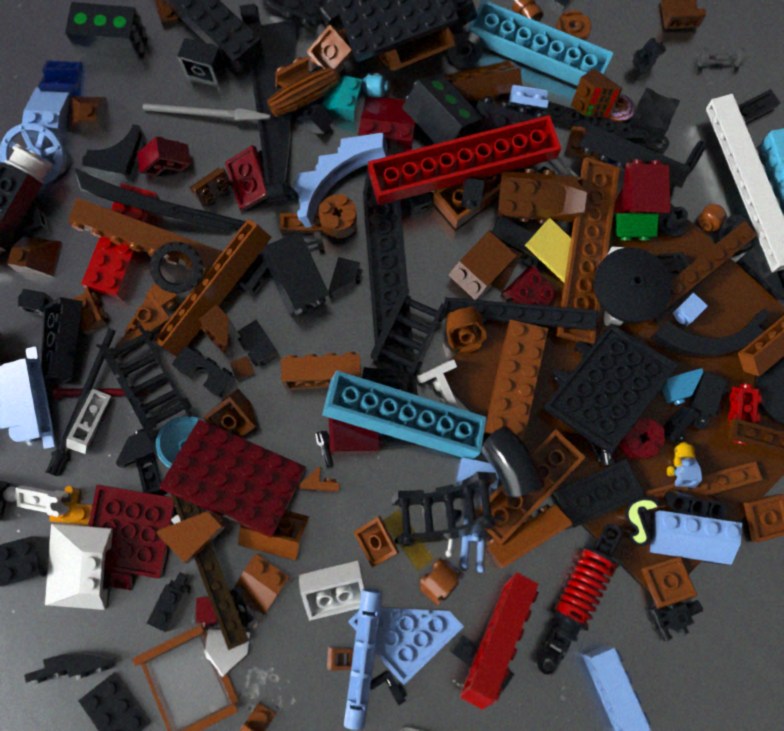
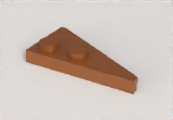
M150 290L146 293L147 297L141 307L139 306L136 310L135 316L125 329L126 333L120 343L116 344L115 348L142 335L138 326L142 325L144 330L148 329L153 334L170 319Z

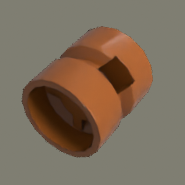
M516 0L512 5L513 12L540 22L544 16L543 10L536 4L535 0Z

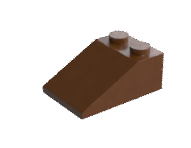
M489 230L457 263L448 276L474 300H477L486 294L518 255Z

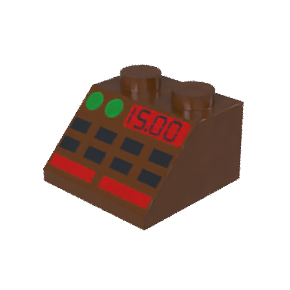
M594 68L581 76L571 106L584 116L610 118L623 88Z

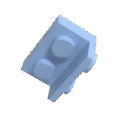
M513 85L509 102L516 105L546 109L549 101L546 100L548 91Z

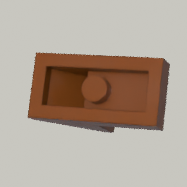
M319 466L299 484V489L304 491L340 492V483H337L336 479L325 478L324 482H321L322 467Z
M259 702L240 731H266L277 713Z

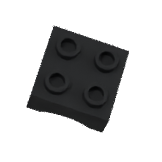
M646 87L630 124L644 130L665 135L680 100L664 97L653 89Z

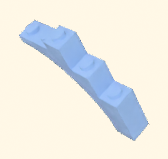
M383 133L341 139L340 147H338V153L319 156L316 171L296 174L294 190L298 192L300 202L298 219L302 221L305 228L313 226L314 216L320 202L340 179L357 168L367 165L368 161L387 157V142Z

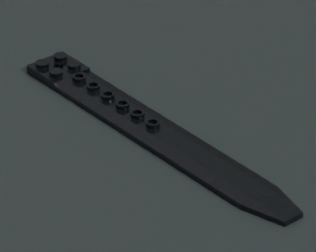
M367 168L363 202L374 339L376 343L402 287L408 288L400 200L378 205ZM404 306L401 313H404V316L411 319L410 306ZM403 323L395 324L394 330H396V333L413 340L412 327ZM393 339L387 341L386 347H388V350L415 361L413 348ZM385 356L383 358L380 357L378 362L376 361L378 369L402 371L400 389H395L418 396L416 372L413 377L409 376L411 368ZM382 434L383 448L419 445Z

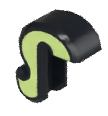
M639 497L631 501L625 509L627 522L636 529L635 532H630L629 536L632 542L638 546H645L652 540L643 511L663 506L659 500L653 497Z

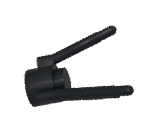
M587 439L595 454L596 461H601L602 466L618 463L617 449H615L612 455L605 450H600L601 454H599L594 443Z

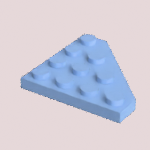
M380 608L375 653L397 679L405 685L464 626L447 610ZM359 611L348 621L355 630H357Z

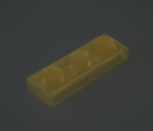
M398 509L383 520L395 539L403 533L402 515ZM414 543L413 546L408 547L399 544L417 571L434 559L423 543Z

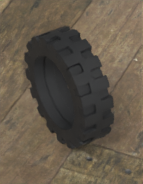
M170 242L160 246L152 255L150 261V274L154 279L153 281L162 290L169 293L180 294L191 290L198 284L203 272L202 260L198 252L183 242ZM174 251L186 254L193 264L191 277L180 284L167 281L162 276L160 270V263L163 257Z

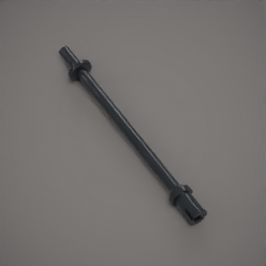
M109 328L102 344L106 343L109 348L116 331ZM100 350L59 447L51 453L52 458L45 473L58 476L63 461L68 457L65 452L67 449V437L92 390L105 359Z

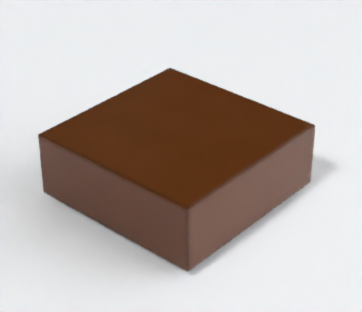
M248 356L229 363L237 381L255 374Z

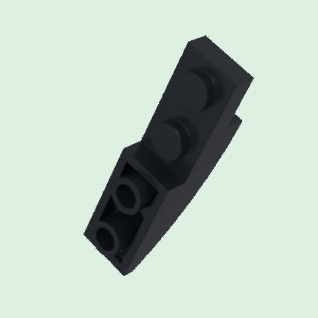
M91 652L61 654L43 659L45 668L24 674L25 682L34 681L35 685L47 681V676L54 674L55 678L68 674L69 678L77 676L78 680L90 676L89 671L97 669L99 673L110 669V664L116 663V659L104 654Z

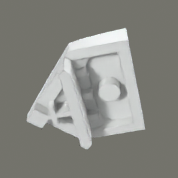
M208 629L205 648L206 658L218 669V673L224 677L247 656L249 642L228 651L221 630Z

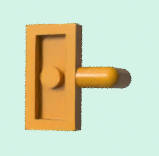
M72 486L65 487V492L71 494L69 503L62 502V504L68 506L69 511L58 517L50 515L49 521L89 525L92 505L78 504L80 490Z

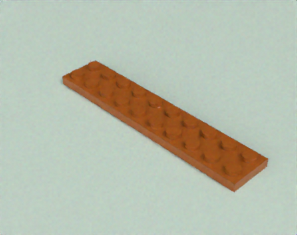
M588 157L583 159L579 183L587 190L585 213L574 218L561 307L598 310L599 316L600 304L594 292L593 281L598 265L608 253L620 167ZM557 328L556 337L576 342L582 341L585 344L593 345L595 344L596 331Z

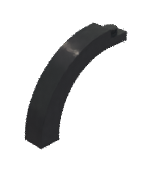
M765 308L762 309L741 331L722 338H704L691 335L667 320L650 339L664 349L684 357L695 359L719 358L739 351L764 332L761 328L767 323L766 318L770 312Z

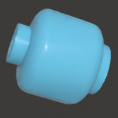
M369 73L363 79V92H366L368 97L382 98L389 91L390 83L386 80L384 74Z

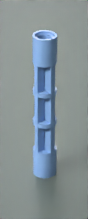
M362 589L344 720V726L352 730H363L365 728L382 600V591L376 589Z

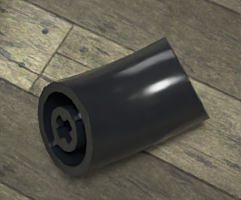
M501 427L487 438L482 447V454L498 474L508 497L533 493L545 486L542 475L531 453L510 427Z

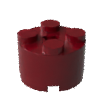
M639 418L620 443L624 454L634 460H644L655 456L662 450L665 443L664 428L652 419Z

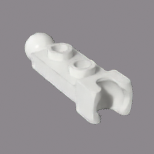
M23 485L8 487L3 491V498L7 502H15L17 500V507L46 512L47 515L56 517L69 511V507L61 502L62 497H68V493L64 491H49Z

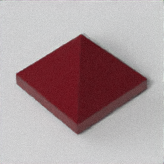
M116 571L110 573L113 588L132 590L130 574Z

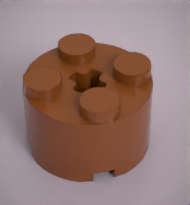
M332 195L320 203L319 219L323 231L329 236L345 238L355 230L357 224L356 207L353 201L346 195Z
M474 307L458 309L447 314L445 327L450 347L454 350L455 348L460 349L461 352H472L482 346L481 343L487 338L482 315Z
M439 558L433 565L434 571L430 575L426 573L419 582L420 590L438 607L441 605L439 600L445 601L459 585L458 578L463 579L465 577V574L447 558L444 560Z

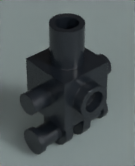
M695 600L688 604L679 602L660 609L662 614L657 606L651 607L649 611L653 615V623L658 625L656 627L657 632L661 633L663 642L673 639L668 629L680 631L681 635L688 634L687 626L694 624L692 616L703 612V607L698 600Z

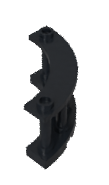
M140 325L138 328L142 335L114 349L113 347L108 348L106 343L98 347L114 376L117 374L120 376L116 379L148 438L151 439L156 436L153 428L157 427L158 423L185 410L190 418L193 415L189 409L193 407L187 397L183 399L151 343L154 339L148 329L144 330L142 325ZM146 341L152 354L125 368H119L115 361L118 358L117 355ZM154 361L158 363L163 373L136 387L134 385L129 386L125 379L129 377V374ZM167 379L172 388L171 391L145 405L144 403L139 404L136 399L139 393ZM175 397L180 402L153 418L151 416L146 417L149 414L148 411Z
M477 471L472 476L462 480V485L454 487V485L450 484L438 487L436 492L424 493V490L397 491L391 497L392 505H399L401 508L403 533L395 539V544H402V546L408 547L413 546L414 543L448 540L474 534L485 529L495 528L496 524L503 520L502 516H492L488 488L497 481L496 473ZM480 491L483 516L476 519L473 496L475 492ZM464 496L466 499L468 523L456 527L453 502L456 498ZM443 501L446 505L448 529L434 531L431 506L435 502ZM421 504L424 507L426 533H411L409 507L411 505Z

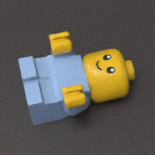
M683 442L674 448V465L677 467V470L669 466L667 468V475L677 476L675 487L696 488L702 480L701 468L696 461L695 448L691 444Z

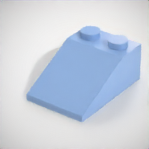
M36 87L24 109L22 124L33 123L44 126L51 130L58 138L66 139L72 89ZM33 130L28 131L30 137H38L40 133Z

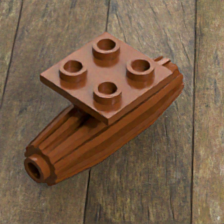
M308 56L303 59L299 57L293 61V64L287 67L282 66L275 73L276 88H283L267 99L269 108L275 117L295 111L330 91L338 84L340 76L337 70L331 67L309 73Z

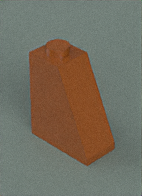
M207 511L160 529L156 533L184 563H190L225 526L222 524L224 520L216 512L212 514Z

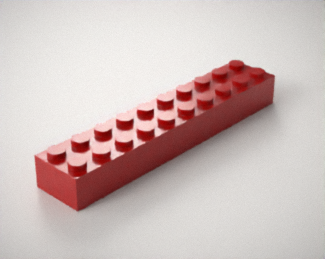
M548 115L368 161V172L378 205L462 184L465 183L466 178L481 179L500 174L502 171H512L558 158L562 148L551 117Z

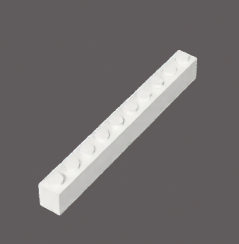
M733 94L712 99L706 111L753 227L758 234V239L773 273L783 270L784 214H782L779 200L775 197L772 190V183L767 178L765 166L760 161L759 152L752 142V135L747 130L745 118L741 115L738 101L735 100Z

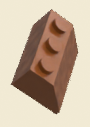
M286 510L272 538L241 525L238 545L296 561L302 546L309 516Z

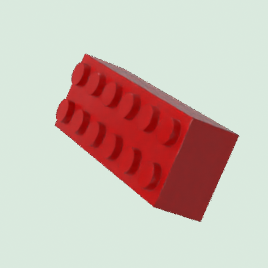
M124 183L120 185L121 188L160 200L156 192ZM113 202L111 207L112 211L153 225L157 216L155 213ZM106 237L99 238L81 285L84 288L88 287L97 294L124 301L143 251H134L123 243L121 245L115 244Z
M518 572L505 583L459 698L482 710L489 705L491 706L494 701L497 702L502 693L500 688L502 680L505 681L509 675L510 668H508V664L516 656L518 649L515 646L517 641H520L524 635L525 629L522 627L524 622H527L531 616L532 610H530L531 603H535L539 592L536 590L539 583Z

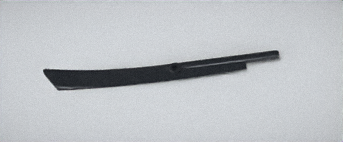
M79 169L74 170L80 191L151 213L229 230L230 225L242 227L246 222L145 196L105 182Z

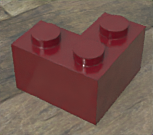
M155 137L137 153L141 174L157 176L165 169L182 172L191 164L188 144L164 139L163 137Z

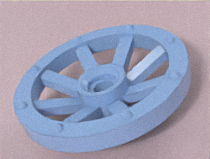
M33 123L20 124L10 129L0 145V161L9 160V147L16 146L17 144L12 140L21 133L28 146L26 148L27 152L31 150L40 155V160L56 152V163L52 165L51 173L43 178L45 183L42 186L48 185L57 179L62 172L65 161L64 149L58 137L48 128ZM30 130L40 132L36 146H34L28 133ZM47 136L52 142L53 147L42 150L45 137Z

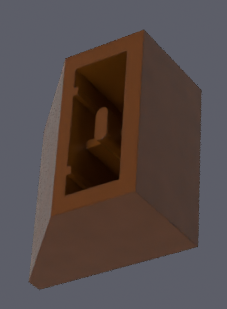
M216 304L198 319L202 324L200 328L211 341L213 340L223 354L227 352L232 356L234 354L236 328L230 318Z

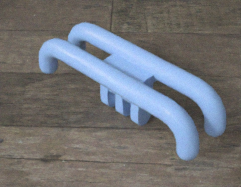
M465 505L464 525L468 523V515H467V507H466V505ZM486 530L462 537L461 570L467 571L469 569L470 541L478 542L477 571L479 573L485 571Z

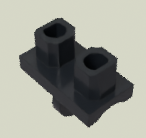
M650 38L641 50H637L634 53L633 60L639 66L641 74L645 73L650 66H653L656 63V59L666 51L664 44L657 42L655 38Z

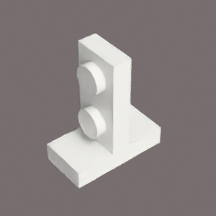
M449 360L416 376L419 383L434 378L433 385L436 391H440L443 397L441 403L459 408L443 374L457 367L454 360Z

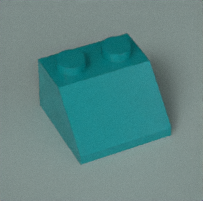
M348 76L340 77L338 84L325 94L322 107L331 117L355 122L363 92L362 79Z

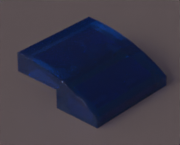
M47 60L42 68L44 76L38 84L40 91L76 93L82 74V62Z

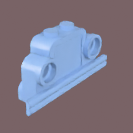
M38 347L26 349L27 358L0 366V428H9V435L16 442L31 441L42 437L44 449L56 447Z

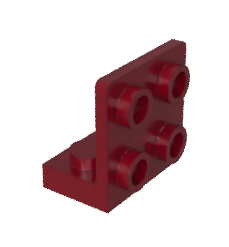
M536 267L525 269L501 293L505 299L513 298L519 304L548 306L558 296L555 289Z

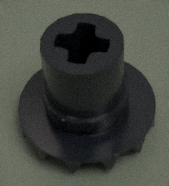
M683 207L670 208V213L662 212L658 220L660 231H663L665 236L670 235L673 238L681 236L688 227L687 210Z

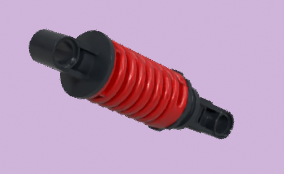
M606 525L594 548L583 547V558L578 560L579 566L574 568L576 573L571 574L572 580L567 582L569 587H565V594L560 596L562 601H559L555 609L552 610L557 618L555 623L550 626L553 632L550 634L538 660V668L545 675H553L558 671L562 660L571 646V642H577V635L580 630H589L587 620L593 619L589 611L593 613L597 611V608L592 604H600V600L596 596L603 598L604 594L599 590L606 591L607 586L603 582L606 584L611 582L610 578L603 574L613 577L616 569L620 566L619 563L612 559L622 538L621 530L617 525ZM609 530H615L618 536L611 540L606 537V534ZM554 643L561 646L562 648H558L554 645ZM546 659H551L554 667L551 671L547 672L543 668V662Z

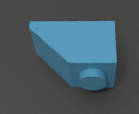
M703 369L670 377L662 387L666 403H674L675 406L686 403V399L692 396L703 374Z

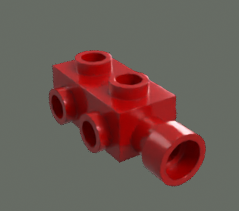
M740 384V387H732L730 394L731 407L728 414L729 426L731 419L734 418L754 424L760 422V414L757 412V407L762 401V396L759 393V389L753 388V384ZM734 440V443L746 444Z

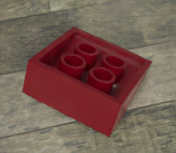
M366 95L358 136L383 133L387 142V149L412 150L416 122L402 108L406 102L405 100L368 97Z

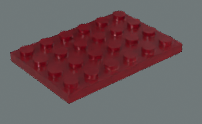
M198 419L161 482L160 489L272 538L306 470V466Z

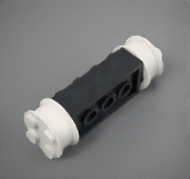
M19 144L12 147L14 151L9 160H5L0 164V254L2 251H6V247L42 184L45 183L43 181L44 176L48 170H52L53 165L43 158L40 160V155L31 150L27 152V149Z

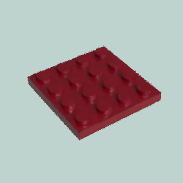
M100 484L96 485L88 526L113 528L111 549L105 552V570L157 579L162 578L168 545L156 532L172 525L171 519L174 516L175 510L172 497Z

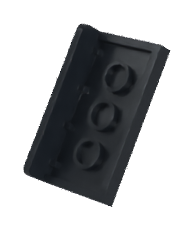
M485 95L480 97L476 107V111L484 119L474 134L547 116V113L543 111L532 112L529 111L528 107L512 106L511 102H498L494 100L495 98Z

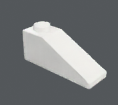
M95 389L91 390L67 437V448L83 454L87 453L111 395Z

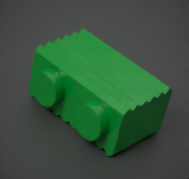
M616 213L615 236L621 237V240L626 241L632 240V237H639V240H651V237H657L658 214Z

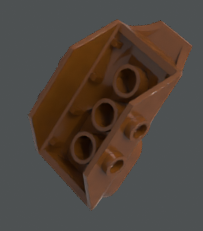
M525 168V171H502L498 216L520 218L519 221L523 222L537 219L539 223H545L549 218L553 221L572 222L575 217L585 213L587 190L579 184L578 177L555 174V170L544 169L543 173L536 172L534 168Z

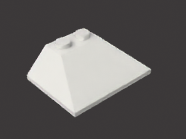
M51 524L45 605L99 610L107 609L108 589L103 588L105 552L111 549L113 528Z

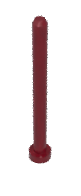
M54 386L53 397L54 399H61L62 396H80L83 388L62 389L61 386ZM92 388L111 396H125L122 388ZM149 389L139 393V396L149 395Z

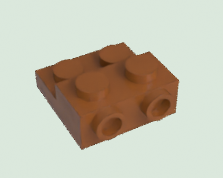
M329 25L306 51L310 55V61L315 66L319 65L322 69L331 67L336 69L338 74L345 68L344 63L353 54L351 47L332 25Z

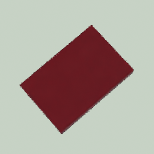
M251 145L225 162L238 207L241 211H245L267 198L265 173L257 148Z

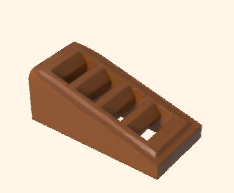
M328 647L327 668L330 671L351 670L354 648ZM336 653H338V664H335ZM344 653H347L346 664H343Z

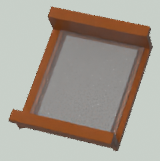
M202 624L132 658L134 666H142L167 731H201L237 713V707L241 704L229 674L227 673L222 677L213 663L206 658L205 648L209 627L203 628Z

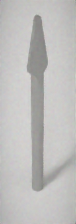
M143 104L144 111L231 117L238 121L270 119L268 114L241 108L223 110Z

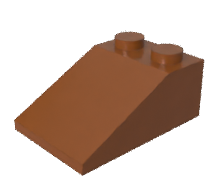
M256 553L234 587L240 584L265 617L292 576L262 555ZM262 620L253 625V627L257 629Z

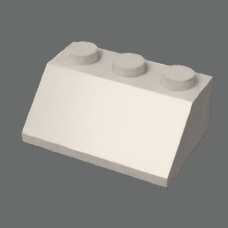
M358 561L299 575L300 593L309 621L360 608L361 593L365 587Z

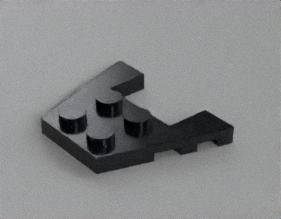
M684 253L659 254L656 256L666 267L671 280L690 265ZM700 283L654 319L655 324H659L700 287Z

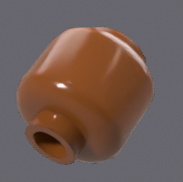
M709 204L700 213L698 222L704 230L717 231L727 218V213L721 205Z

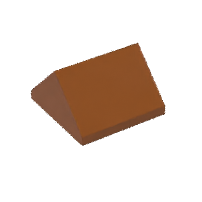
M381 516L376 517L354 531L372 568L399 553Z

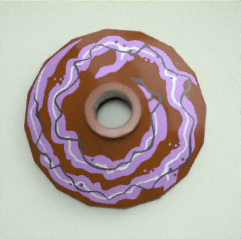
M620 93L613 113L608 119L616 122L630 120L636 111L632 99Z

